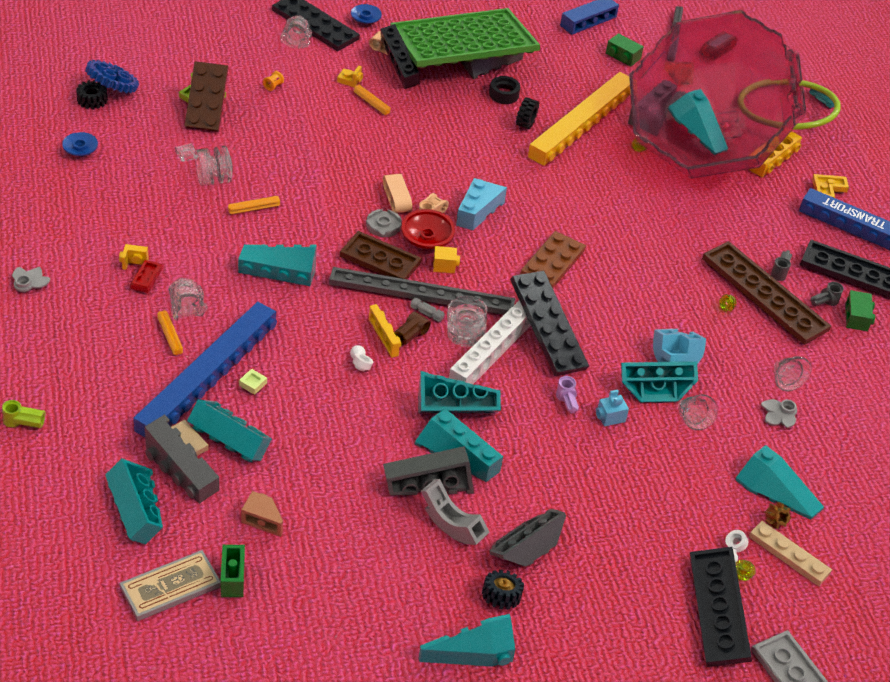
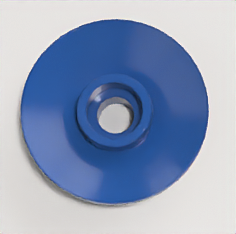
M361 4L352 8L351 16L354 20L361 23H375L381 19L382 12L376 6Z
M77 132L66 136L62 146L68 154L84 156L91 154L97 149L98 141L92 134Z

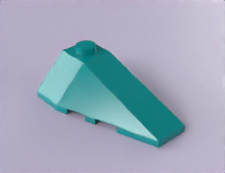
M701 89L686 93L668 107L675 121L687 127L691 135H696L700 139V143L712 154L716 155L728 151V146L711 104Z
M767 445L753 454L735 479L751 493L756 495L760 493L767 496L769 501L773 503L776 501L783 503L791 511L810 520L824 509L821 502L785 460Z
M510 614L480 621L482 625L471 630L468 627L460 629L461 632L454 637L445 635L420 645L419 662L491 667L496 665L504 666L513 662L516 649Z

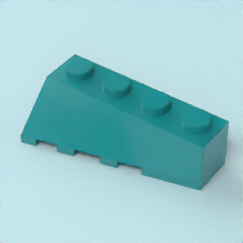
M244 244L238 258V273L311 286L316 272L317 245H310V247H302V245L284 247V245L277 244L275 247H268V245Z
M420 371L418 413H440L444 409H447L450 413H498L501 411L500 390Z
M197 400L187 420L193 424V429L201 433L206 432L211 440L218 443L221 441L226 444V449L241 453V457L246 461L262 460L272 440L271 437L254 426L248 425L247 427V421L237 416H232L233 412L222 408L221 404L217 401Z
M447 409L432 417L415 440V445L430 449V453L465 446L471 474L485 482L501 471L503 455Z
M121 458L105 474L108 487L114 497V503L119 510L128 538L134 542L147 544L163 528L160 509L155 505L158 502V498L153 493L155 488V481L151 479L153 470Z

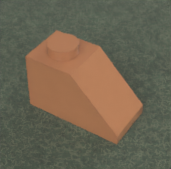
M252 491L241 509V523L281 537L283 534V520L273 499L263 493Z

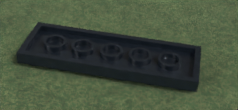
M280 0L272 5L274 12L336 51L360 39L359 33L305 0Z
M810 240L801 260V266L890 297V267Z
M545 271L512 276L510 281L554 376L586 370L589 364Z
M733 547L690 552L707 667L752 662Z

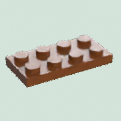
M555 231L521 269L520 274L545 271L552 288H554L583 254L586 245Z

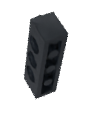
M393 24L381 28V42L404 89L420 84L419 71L410 58L407 47L396 25Z

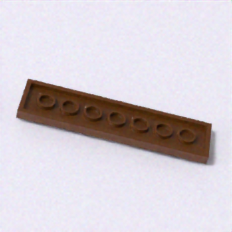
M729 241L703 254L702 259L804 345L830 331L831 325Z

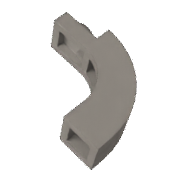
M434 479L421 490L428 504L425 508L427 514L443 532L453 539L464 544L477 545L489 533L481 514H468L460 510L451 501L440 479Z

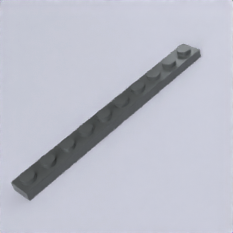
M333 267L329 279V285L409 299L418 298L422 301L505 315L515 304V298L337 267Z

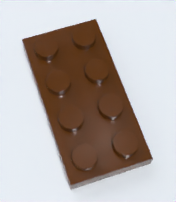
M194 62L185 128L219 132L229 70L228 65Z
M357 231L340 251V257L381 275L408 279L421 264V257L360 231Z

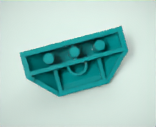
M697 362L621 363L622 383L639 402H678L698 382Z

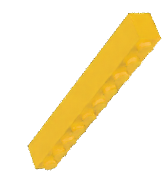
M622 72L616 74L534 140L529 146L528 158L543 166L549 161L551 162L566 147L571 146L577 138L579 139L583 133L589 131L594 124H597L601 118L607 116L612 109H615L618 104L624 102L629 95H632L635 91L634 85L636 80Z

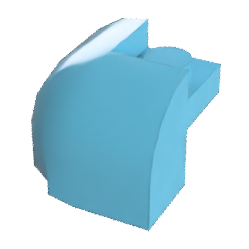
M678 329L654 330L653 350L658 362H697L698 364L702 359L706 338L695 332H690L689 334L678 332Z

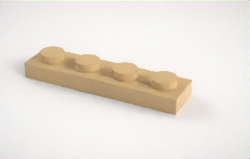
M761 521L751 531L750 539L817 586H820L831 574L832 569L764 521Z

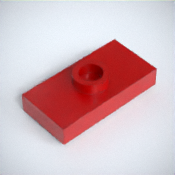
M144 260L130 283V289L149 293L163 269V264Z

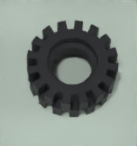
M88 80L87 83L82 82V85L79 84L76 88L77 101L79 105L81 104V107L85 106V109L97 107L99 109L100 106L103 107L107 104V87L100 85V82L96 83L95 80L93 82Z
M528 97L524 98L517 113L516 125L531 129L539 111V101Z

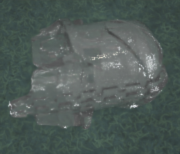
M300 15L289 18L280 36L281 42L297 49L308 47L310 44L309 38L312 36V30L308 21Z
M178 278L169 286L168 290L172 306L171 314L175 321H178V317L203 316L207 312L208 305L204 303L203 289L194 280Z

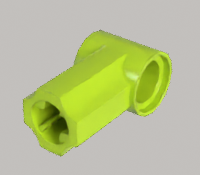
M8 400L2 405V416L5 426L17 427L19 425H26L36 428L43 427L46 416L44 410L23 407L16 400Z

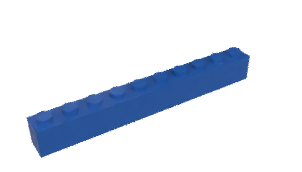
M257 301L133 418L134 432L145 437V426L164 414L169 418V426L176 424L179 418L185 412H188L198 399H202L205 393L214 387L222 376L227 375L229 370L235 364H238L241 358L247 352L249 353L257 342L262 341L265 335L275 328L277 324L276 311Z

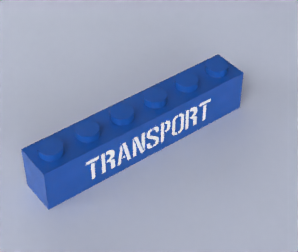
M812 188L804 196L799 212L890 250V221Z

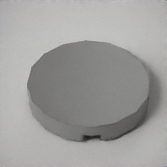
M378 209L368 214L366 226L369 232L375 236L391 237L400 232L402 226L401 217L392 210L383 211V209Z

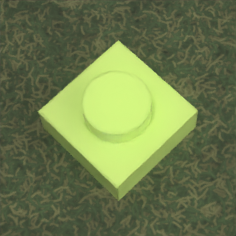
M253 369L248 371L239 380V386L254 395L267 384V377Z

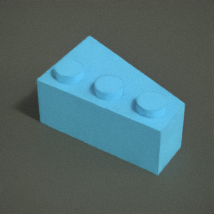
M474 178L458 209L456 226L474 230L486 219L487 215L494 213L499 205L502 206L505 203L507 187Z

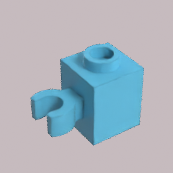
M618 390L610 391L608 398L599 400L596 416L601 420L604 427L626 422L629 408L622 395H618Z

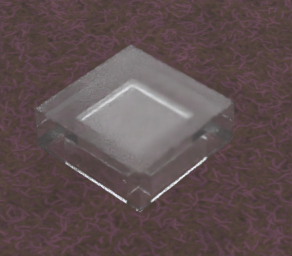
M192 143L175 147V152L181 162L198 158V153Z

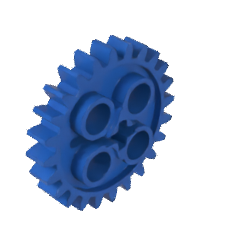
M89 60L86 65L85 72H87L90 78L95 79V82H100V85L112 88L114 91L135 93L139 86V81L133 74H129V71H125L124 68L117 65H112L110 62L108 64L105 61Z

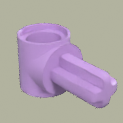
M563 376L559 379L556 397L560 401L565 402L568 412L575 413L579 409L576 401V381L570 376Z

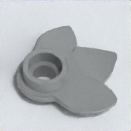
M17 267L12 274L15 280L14 288L20 292H27L32 288H42L50 282L49 277L42 276L41 267L29 271Z
M770 399L761 403V406L768 411L765 417L766 423L770 425L782 423L786 428L792 427L795 424L797 406L792 400L786 399L780 402Z

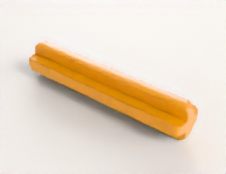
M359 84L354 87V93L382 114L387 115L390 113L391 108Z
M278 196L232 203L228 205V211L232 215L276 207L280 205V199Z
M166 310L159 311L157 318L172 353L176 356L178 354L181 355L183 347Z

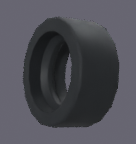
M496 77L490 83L489 95L492 100L501 104L514 103L520 95V83L512 77ZM500 88H505V89H509V90H511V91L506 92V91H501V90H499V89H500Z

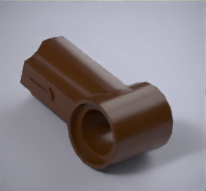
M414 311L408 316L406 323L397 329L394 334L400 338L401 345H407L417 335L426 334L431 326V321Z

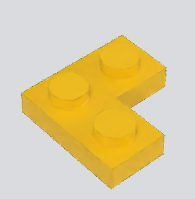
M813 174L812 182L815 190L834 198V192H848L849 186L846 177Z

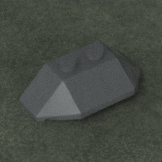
M549 509L545 514L537 515L527 520L494 542L489 550L490 555L525 567L533 564L536 559L547 554L550 549L557 545L566 518L565 512Z

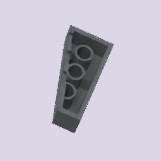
M164 414L145 426L146 456L151 461L154 460L162 472L170 475L176 485H180L185 489L190 498H194L200 504L219 491V476L202 457L197 458L195 448L190 443L185 444L180 437L181 432L176 427L172 429L169 426V418Z

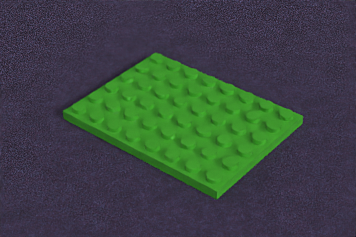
M509 8L390 23V25H396L407 47L410 58L416 67L425 68L429 65L440 66L444 63L455 64L458 61L470 62L474 59H488L489 57H503L510 54L518 55L519 53L540 51V44Z

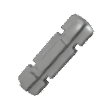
M414 298L411 301V308L430 318L434 317L433 319L437 322H441L444 319L445 313L443 311L436 310L437 308L424 301L422 303V300Z

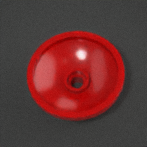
M421 209L409 213L403 219L401 231L404 238L412 245L422 249H435V246L444 247L453 240L455 225L446 214L440 211Z

